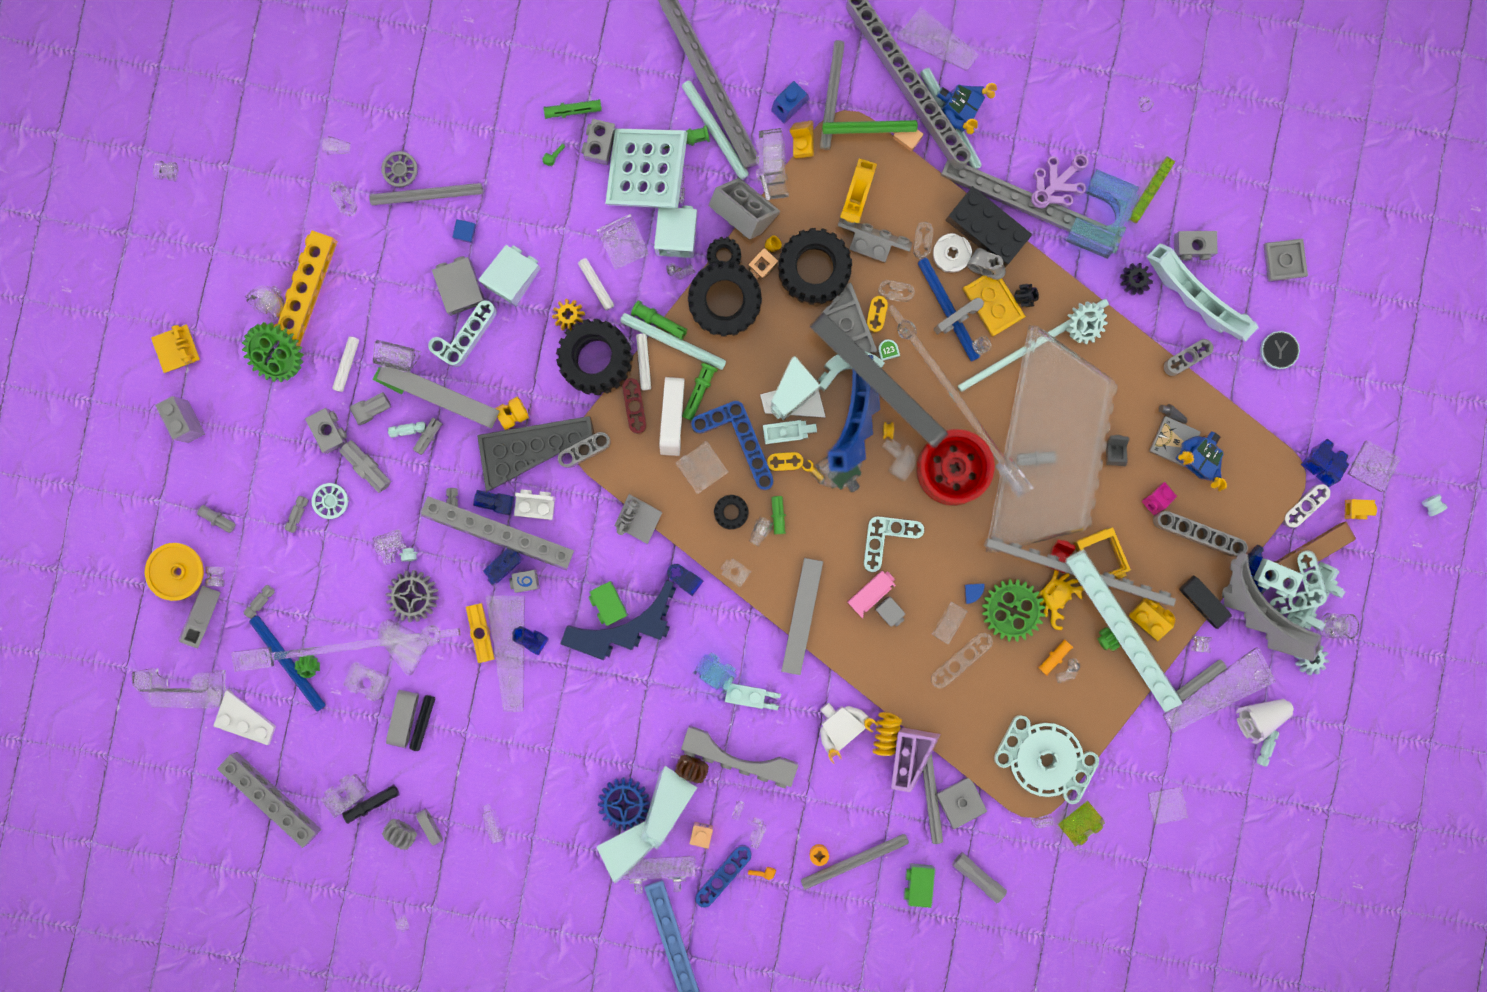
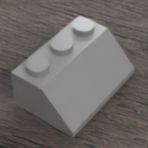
M740 178L716 187L708 205L748 239L761 235L780 213L779 209Z

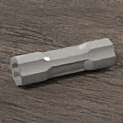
M963 852L953 861V867L969 878L995 903H999L1005 897L1007 890L981 870Z

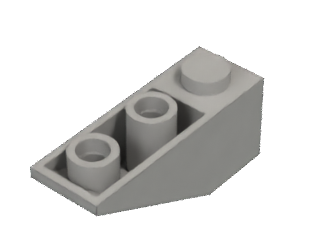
M203 585L201 586L178 638L179 642L198 649L221 592Z

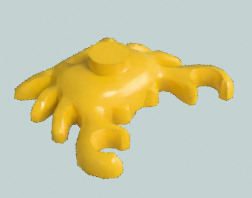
M1054 570L1050 582L1039 591L1040 593L1037 598L1040 596L1043 598L1039 605L1045 603L1044 617L1048 616V609L1051 610V626L1056 630H1062V626L1056 625V620H1063L1065 617L1059 614L1057 610L1059 608L1063 609L1064 605L1072 600V593H1075L1079 599H1083L1082 592L1085 589L1083 586H1071V584L1078 583V579L1064 581L1069 577V573L1057 579L1059 571Z

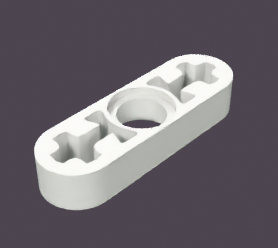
M1323 484L1313 486L1286 513L1283 524L1290 528L1298 527L1328 500L1330 489ZM1317 489H1323V497H1317L1315 500L1309 497H1315L1318 494ZM1305 500L1311 504V508L1307 512L1301 507L1302 502ZM1298 512H1299L1300 514H1302V515H1297V516L1294 518V520L1296 521L1295 523H1294V522H1289V520H1290L1289 515H1291V516H1292V515H1296Z

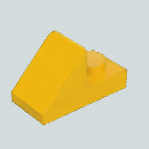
M813 120L794 123L789 130L793 137L794 158L814 156Z

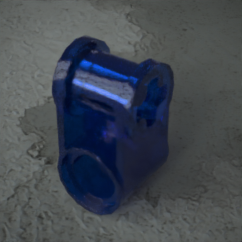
M672 564L667 570L668 577L691 596L696 593L704 582L697 575L679 564ZM679 567L681 575L679 577H672L671 569Z

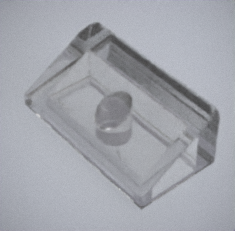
M950 602L932 635L949 644L968 611L954 602Z

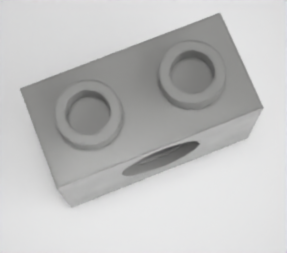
M1178 231L1174 234V251L1180 257V260L1184 261L1192 260V257H1199L1200 260H1211V257L1218 254L1217 231ZM1192 242H1196L1199 245V250H1195L1192 247Z
M324 408L305 418L322 453L328 454L347 443L345 439L347 435L342 427L339 428L337 424L338 417L334 411ZM330 425L332 431L329 435H326L324 429Z

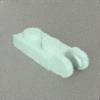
M728 683L725 702L761 709L778 710V705L764 703L765 696L777 699L780 698L781 694L766 691V689Z

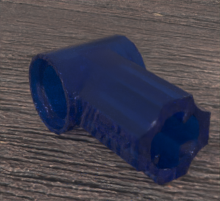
M477 490L473 506L510 515L514 497Z
M521 625L518 628H514L512 632V640L524 646L536 655H540L549 640L544 634L536 630L531 631Z

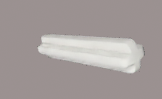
M586 258L580 260L578 265L604 309H611L614 304Z
M637 334L641 390H650L651 379L647 335Z
M348 337L332 387L335 391L343 392L359 344L358 338Z

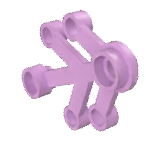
M1077 154L1072 160V165L1059 177L1057 173L1059 159L1055 156L1049 157L1046 166L1049 168L1050 186L1046 189L1044 187L1046 171L1043 168L1036 169L1033 174L1036 180V191L1031 196L1032 204L1037 208H1045L1048 204H1061L1065 208L1070 207L1073 203L1071 195L1066 194L1062 197L1052 196L1055 191L1074 192L1077 196L1084 194L1086 191L1085 184L1064 183L1076 171H1083L1089 163L1087 156ZM1037 173H1041L1042 177H1039ZM1077 187L1082 188V191H1078ZM1064 199H1068L1070 203H1066Z

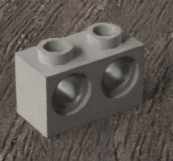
M592 119L591 124H588L586 135H588L587 143L584 142L581 153L584 154L585 160L608 165L616 129L615 124ZM598 129L605 130L602 136H597L595 133ZM594 147L601 149L600 153L596 155L592 154L591 150Z

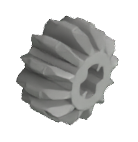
M391 819L385 826L382 835L394 847L408 850L416 840L417 833L414 828H411L405 822L399 819Z

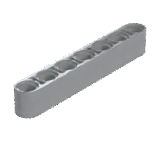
M385 361L376 378L489 428H493L499 414L497 409Z

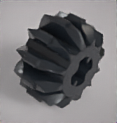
M1132 263L1129 265V268L1125 267L1123 269L1125 274L1120 275V278L1125 280L1120 285L1127 286L1124 291L1128 292L1131 289V295L1133 296L1136 292L1142 295L1144 291H1148L1150 289L1149 285L1153 283V280L1149 279L1153 273L1146 272L1149 267L1146 266L1142 269V263H1138L1137 266ZM1134 276H1138L1137 279H1140L1138 283L1133 280Z

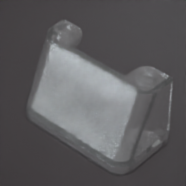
M157 668L132 671L133 687L144 701L154 708L214 709L221 706L225 694L226 670L197 673L191 680V688H168V678H162L158 674L159 669Z

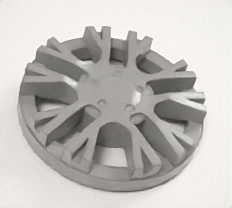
M403 151L390 153L382 163L381 169L384 179L395 187L409 186L418 173L415 159ZM398 155L399 161L394 162L392 157ZM411 159L413 164L406 165L407 161ZM388 160L393 163L392 166L387 163ZM385 167L391 168L392 171L385 173ZM408 168H414V171H408ZM408 173L413 174L410 179L407 178ZM398 177L399 183H394L395 179ZM401 177H404L406 182L403 183Z

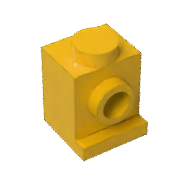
M1345 500V519H1368V516H1376L1377 514L1375 500Z

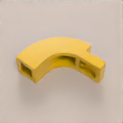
M859 158L840 218L851 223H859L876 170V163Z

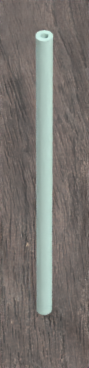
M1107 299L1096 303L1101 308L1109 305ZM1064 322L957 386L960 392H963L1066 331L1070 326Z

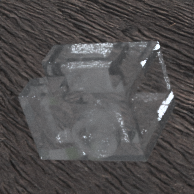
M394 530L372 538L375 550L381 556L384 565L395 563L397 552L406 548L400 530Z

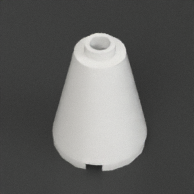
M1285 699L1243 706L1236 711V714L1239 713L1237 723L1244 736L1253 739V744H1258L1292 717L1294 709L1292 704Z

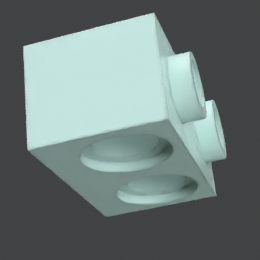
M1262 558L1253 579L1259 581L1258 586L1268 590L1270 587L1277 589L1275 593L1287 598L1288 594L1295 596L1304 575ZM1268 570H1271L1272 577L1271 579L1266 580L1265 573ZM1289 578L1290 585L1284 588L1283 581Z

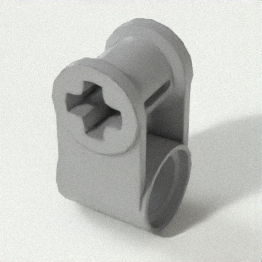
M981 248L975 250L967 263V267L974 273L982 274L995 280L1003 278L1006 273L1002 257Z

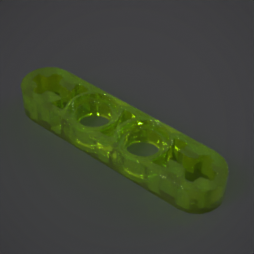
M1166 156L1130 213L1129 220L1135 224L1140 220L1173 167L1175 160Z

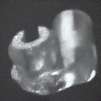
M1070 659L1067 671L1056 674L1058 683L1069 681L1076 677L1081 669L1077 659Z

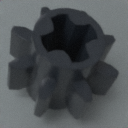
M1032 284L1019 285L1020 290L1015 291L1016 302L1021 304V307L1034 306V302L1038 301L1039 298L1037 288L1033 287Z

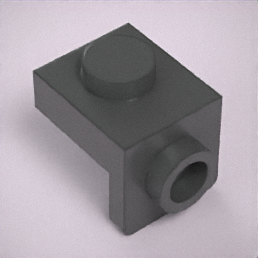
M1111 435L1106 443V465H1127L1129 437L1122 435Z

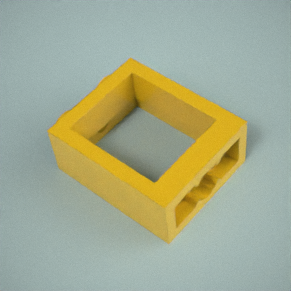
M1113 527L1106 528L1074 542L1076 550L1079 552L1084 547L1108 538L1120 568L1108 573L1115 575L1117 580L1127 576L1126 572L1131 571Z

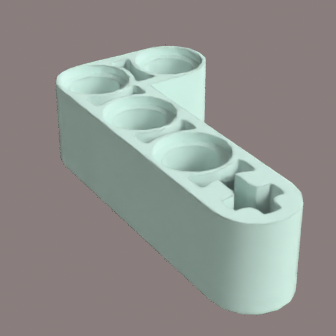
M481 301L451 344L442 338L435 337L429 341V350L453 367L461 366L497 314L496 307L489 301ZM489 308L491 311L490 313H485L483 309ZM478 316L483 317L485 321L481 320ZM480 322V328L473 331L472 324ZM468 337L470 339L469 344L462 346L461 340ZM438 342H442V350L436 352L434 349L435 345ZM453 353H458L459 355L456 362L450 361Z

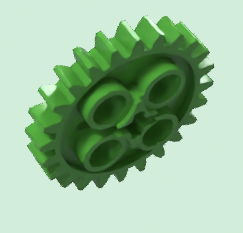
M263 322L261 325L257 324L252 327L244 336L245 340L242 344L245 347L242 348V351L247 352V354L243 357L250 360L247 363L248 365L253 364L252 371L258 370V376L265 374L266 380L271 377L273 382L277 379L280 382L284 379L288 381L302 368L300 365L304 362L301 359L304 354L299 352L302 347L296 345L299 340H293L294 334L288 335L287 328L281 330L280 324L274 327L273 322H270L268 325ZM279 341L280 343L278 347L274 350V347L277 345Z
M1009 579L1008 585L1001 581L1002 587L999 588L995 584L996 591L989 590L988 592L991 597L984 598L988 601V604H982V607L987 608V611L982 612V615H988L984 622L991 623L988 629L995 628L993 635L1001 633L1000 639H1003L1006 635L1009 642L1012 637H1015L1016 642H1018L1019 636L1026 640L1027 633L1033 636L1032 629L1039 631L1036 626L1037 623L1043 624L1039 617L1045 616L1044 613L1040 612L1045 606L1039 605L1043 598L1037 599L1040 592L1033 593L1034 586L1032 585L1027 588L1026 581L1023 585H1020L1019 579H1017L1015 584ZM1006 592H1011L1014 595V600L1011 603H1006L1003 600V595ZM1024 600H1029L1032 603V608L1028 611L1021 608V603ZM1001 602L1012 608L1016 605L1018 611L1030 615V618H1025L1017 613L1010 615V610L998 606L997 603ZM998 610L1006 612L1004 620L996 619L995 613ZM1016 618H1022L1024 626L1016 628L1013 625V621Z

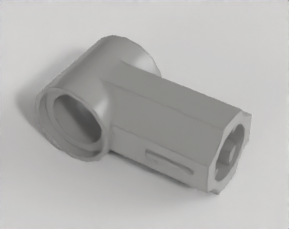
M382 392L367 401H360L352 405L350 410L357 424L362 425L371 421L377 414L391 408V405L386 395Z

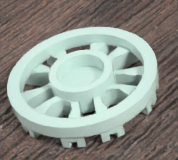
M326 483L319 486L313 493L312 506L320 517L334 519L340 517L347 510L349 498L341 486L334 483ZM332 486L331 493L327 492L326 487ZM321 489L325 493L324 496L319 492ZM343 493L344 498L339 499L338 495ZM316 496L322 497V501L316 502ZM339 501H343L344 505L338 504ZM323 504V507L317 508L318 505ZM337 506L342 508L339 513L336 511ZM324 508L328 509L327 515L321 513Z

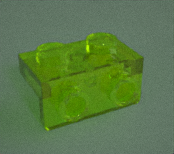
M1087 801L1061 821L1058 826L1076 847L1077 845H1083L1091 834L1101 831L1105 822Z

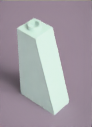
M667 766L663 768L658 776L641 839L644 840L647 846L656 849L663 843L697 789L696 786L679 777L678 774Z
M645 821L596 846L614 883L619 882L653 849L647 846L644 840L641 839Z

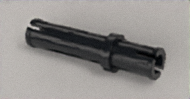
M393 784L343 812L342 815L345 822L349 824L361 816H366L371 810L399 796L397 787Z

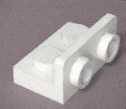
M521 489L520 493L515 492L514 516L553 520L556 497L551 496L550 492L540 491L539 495L532 494L531 490Z

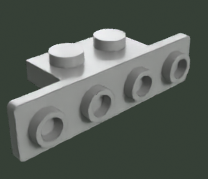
M840 218L838 222L839 227L855 232L849 250L882 262H886L891 246L910 251L912 247V242L908 238L891 235V232L882 229L880 231L874 229L868 223H851L843 218Z

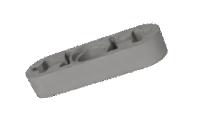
M1207 339L1198 341L1164 363V371L1169 376L1178 375L1209 356L1213 352V344ZM1205 346L1206 350L1198 354L1197 350ZM1185 353H1189L1192 355V362H1188L1185 360ZM1179 361L1180 365L1172 369L1171 365Z

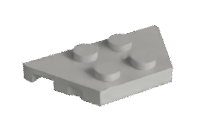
M848 283L841 294L837 295L830 306H827L823 312L863 351L876 353L878 351L852 283Z

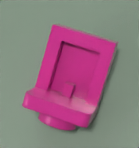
M1163 482L1151 495L1144 498L1142 503L1153 515H1156L1166 509L1177 495Z

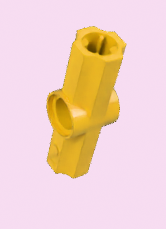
M483 603L467 606L466 611L471 630L470 636L473 639L477 661L482 663L494 660L490 629L487 625ZM478 628L484 630L485 635L483 638L477 637L476 630Z

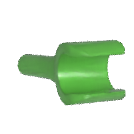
M561 144L552 155L545 153L542 159L543 164L553 166L556 157L565 148V145Z

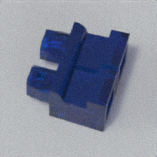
M1326 439L1311 449L1310 455L1303 460L1301 465L1313 475L1317 474L1316 477L1330 487L1340 482L1349 464L1346 462L1348 454L1344 451L1333 452V442Z

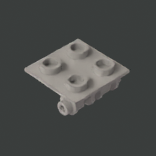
M629 494L614 525L617 529L616 532L619 535L628 533L648 544L663 512Z

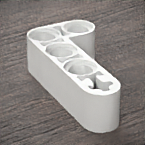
M665 377L660 455L680 456L685 378Z

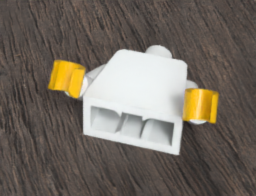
M827 703L820 709L826 717L821 723V742L832 763H834L833 757L835 755L842 759L839 751L864 729L874 732L870 729V725L874 723L879 726L875 720L870 719L861 709L846 706L845 708L840 706L835 710L830 703Z

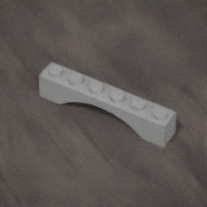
M690 725L681 750H684V754L695 757V754L702 756L703 761L709 763L716 761L721 763V767L730 770L732 767L737 768L739 773L747 776L750 773L757 775V779L768 782L769 779L776 782L775 785L781 788L792 786L798 768L797 762L783 757L766 761L738 759L722 750L712 740L707 731Z

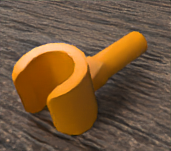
M766 867L765 872L748 870V875L760 876L767 880L773 879L776 873V869Z

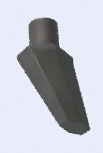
M1173 405L1159 406V412L1164 413L1169 418L1187 423V418Z

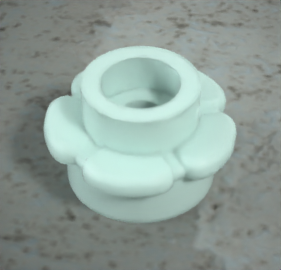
M414 548L402 549L403 553H399L403 562L417 560L416 555L418 552H414Z

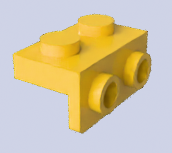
M1143 598V601L1129 613V617L1157 641L1174 627L1176 621L1171 611L1165 610L1159 602Z

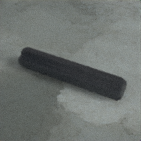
M425 695L409 746V749L413 751H419L435 702L434 696Z

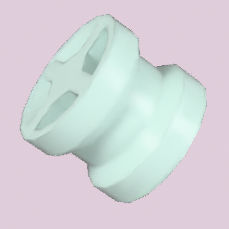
M1440 494L1433 495L1422 502V505L1427 507L1429 516L1437 515L1448 508L1445 503H1442Z

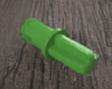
M773 496V515L771 517H773L774 534H786L784 519L786 514H784L783 497Z

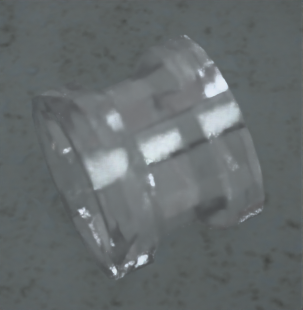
M1192 635L1194 645L1191 647V651L1211 653L1209 643L1212 641V637Z

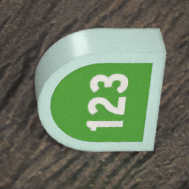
M884 340L879 345L878 352L882 361L900 356L898 346L893 340Z

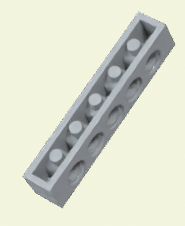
M238 752L230 754L217 768L220 773L302 848L308 845L322 830Z

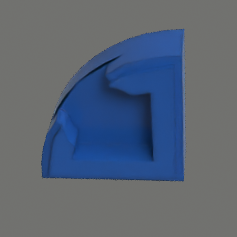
M984 583L964 585L966 604L973 603L981 597L984 591Z

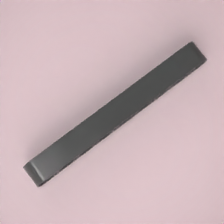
M824 312L810 325L851 368L934 448L948 435L944 428Z

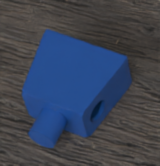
M793 81L776 97L771 111L785 124L810 98Z

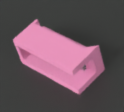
M880 571L847 601L848 604L863 618L864 611L867 612L892 589L891 585L893 587L896 586L893 583L895 579L888 571L886 573Z

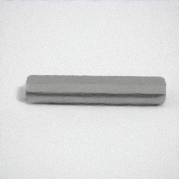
M1222 660L1216 661L1178 689L1176 692L1180 699L1185 700L1227 668Z

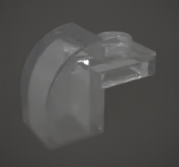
M887 439L882 448L896 457L888 471L904 482L914 469L915 454L909 445L901 450V445L893 439L891 441Z

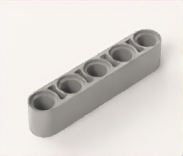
M1162 511L1153 517V523L1157 528L1229 556H1238L1240 552L1244 554L1247 552L1248 546L1244 540L1172 512ZM1162 515H1165L1168 519L1166 525H1163L1160 521ZM1180 522H1183L1186 526L1184 532H1181L1178 528ZM1198 529H1201L1204 533L1201 539L1196 534ZM1216 536H1219L1222 540L1219 546L1215 544ZM1235 543H1238L1240 547L1237 553L1233 550Z

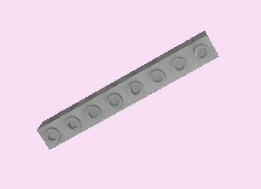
M427 496L420 513L426 519L566 571L574 553L572 549Z

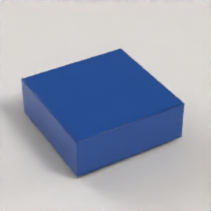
M456 219L452 238L472 243L476 224Z

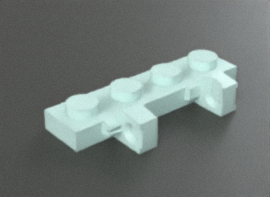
M1320 561L1319 567L1327 591V597L1331 593L1342 599L1345 591L1337 586L1338 582L1335 580L1340 571ZM1313 573L1308 582L1316 583L1318 576ZM1315 592L1313 597L1308 598V605L1311 604L1309 601L1312 599H1317L1318 602H1321L1320 599L1323 595ZM1299 596L1295 606H1302L1304 604L1302 597ZM1318 607L1291 612L1287 616L1288 620L1304 629L1310 630L1313 627L1323 631L1326 626L1323 621L1316 619L1317 614L1315 612Z

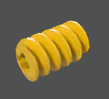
M881 712L878 716L883 719L877 720V723L882 725V727H876V731L881 734H875V738L879 741H874L873 743L878 748L872 749V752L881 756L895 755L898 732L901 729L899 725L902 724V719L894 714Z

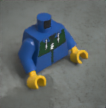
M989 83L986 85V88L984 86L957 85L951 92L942 87L936 96L945 102L941 110L952 126L961 132L966 130L968 134H973L974 128H978V122L974 117L985 99L984 94L990 99L994 98L997 85Z
M1211 431L1207 438L1195 436L1182 442L1181 452L1175 459L1200 479L1213 481L1211 483L1212 488L1218 487L1219 492L1226 489L1227 483L1221 475L1223 451L1216 446L1221 437Z

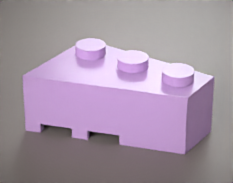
M902 728L898 732L891 789L911 792L915 788L941 734L909 728Z

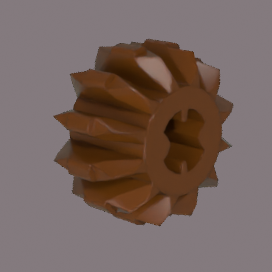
M681 755L676 764L675 772L679 777L689 782L703 783L708 774L709 766L700 758Z

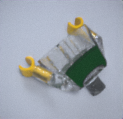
M828 456L815 465L817 468H814V464L810 460H807L811 463L810 469H805L802 465L803 470L811 472V476L823 486L832 489L838 487L840 490L847 486L850 492H855L860 487L856 479L862 474L860 470L862 462L848 472L829 471Z

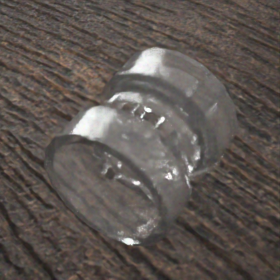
M160 160L154 162L153 176L155 179L162 180L167 178L168 181L177 180L179 168L176 162L164 163V161Z
M205 566L207 578L205 579L204 586H224L223 574H225V567Z

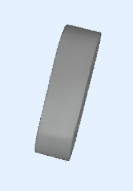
M423 809L416 813L418 822L430 843L434 846L442 842V835L429 811Z

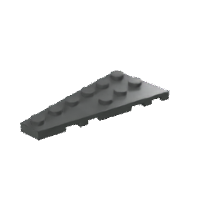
M587 416L477 435L486 492L594 435L591 417Z

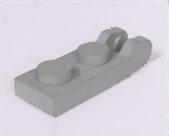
M975 298L934 327L936 334L938 335L942 331L946 334L954 328L952 324L956 321L962 323L969 318L968 313L974 314L979 311L984 305L982 298Z

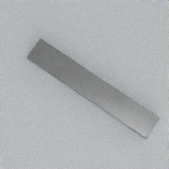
M804 558L782 672L801 675L823 566L822 561Z

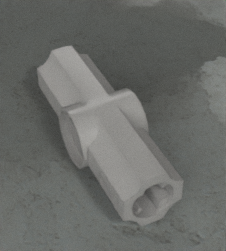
M350 440L341 447L339 452L352 464L354 471L360 477L366 479L378 493H381L390 485L392 481L378 468V464L368 454H365L355 442Z

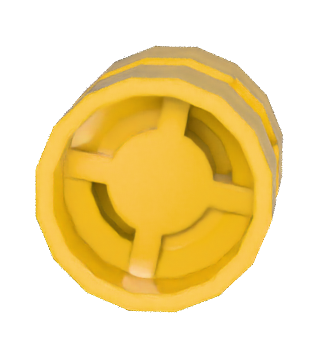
M518 396L509 400L508 405L501 404L494 408L499 410L497 417L505 430L515 426L517 421L521 423L530 418Z

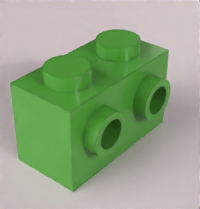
M612 581L589 591L591 595L588 598L593 607L597 606L600 612L597 616L601 624L605 623L608 626L628 616Z
M910 863V868H906L905 880H908V888H904V900H907L908 906L932 908L935 877L933 865Z

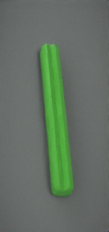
M916 120L824 122L822 125L823 134L916 132L918 129Z

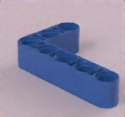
M732 401L693 418L691 423L692 429L698 434H703L732 423L757 487L764 491L772 487V474L741 402ZM732 406H739L741 413L733 415L730 412ZM719 412L723 414L724 418L721 422L717 423L712 418L715 413ZM703 420L706 426L704 429L698 430L695 428V422ZM739 424H747L749 427L748 431L740 433L737 429ZM747 441H753L756 444V448L753 451L746 450L745 443ZM754 459L762 460L763 466L760 469H755L752 466ZM763 476L770 479V484L767 487H763L759 483V479Z

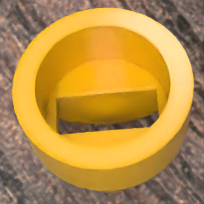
M773 235L765 241V249L767 251L776 252L781 249L782 244L777 236Z

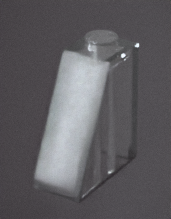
M391 619L383 621L377 630L380 632L377 638L403 672L408 676L413 675L431 640Z

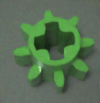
M1105 627L1099 631L1101 636L1097 640L1105 651L1107 649L1114 651L1120 647L1119 641L1109 628Z
M304 654L299 657V661H295V670H297V674H300L301 677L311 678L316 675V671H320V662H318V658H315L314 655Z

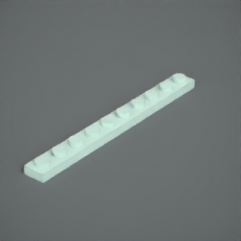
M1084 549L1066 558V562L1163 710L1167 712L1181 705L1182 700Z

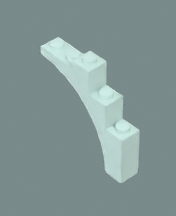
M1159 243L1147 256L1163 284L1178 292L1187 307L1199 312L1208 327L1220 333L1225 331L1245 342L1259 328L1256 322L1233 310L1210 292L1187 269L1172 248Z

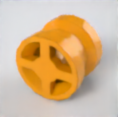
M821 844L812 846L809 852L811 862L816 866L825 865L829 860L827 848Z

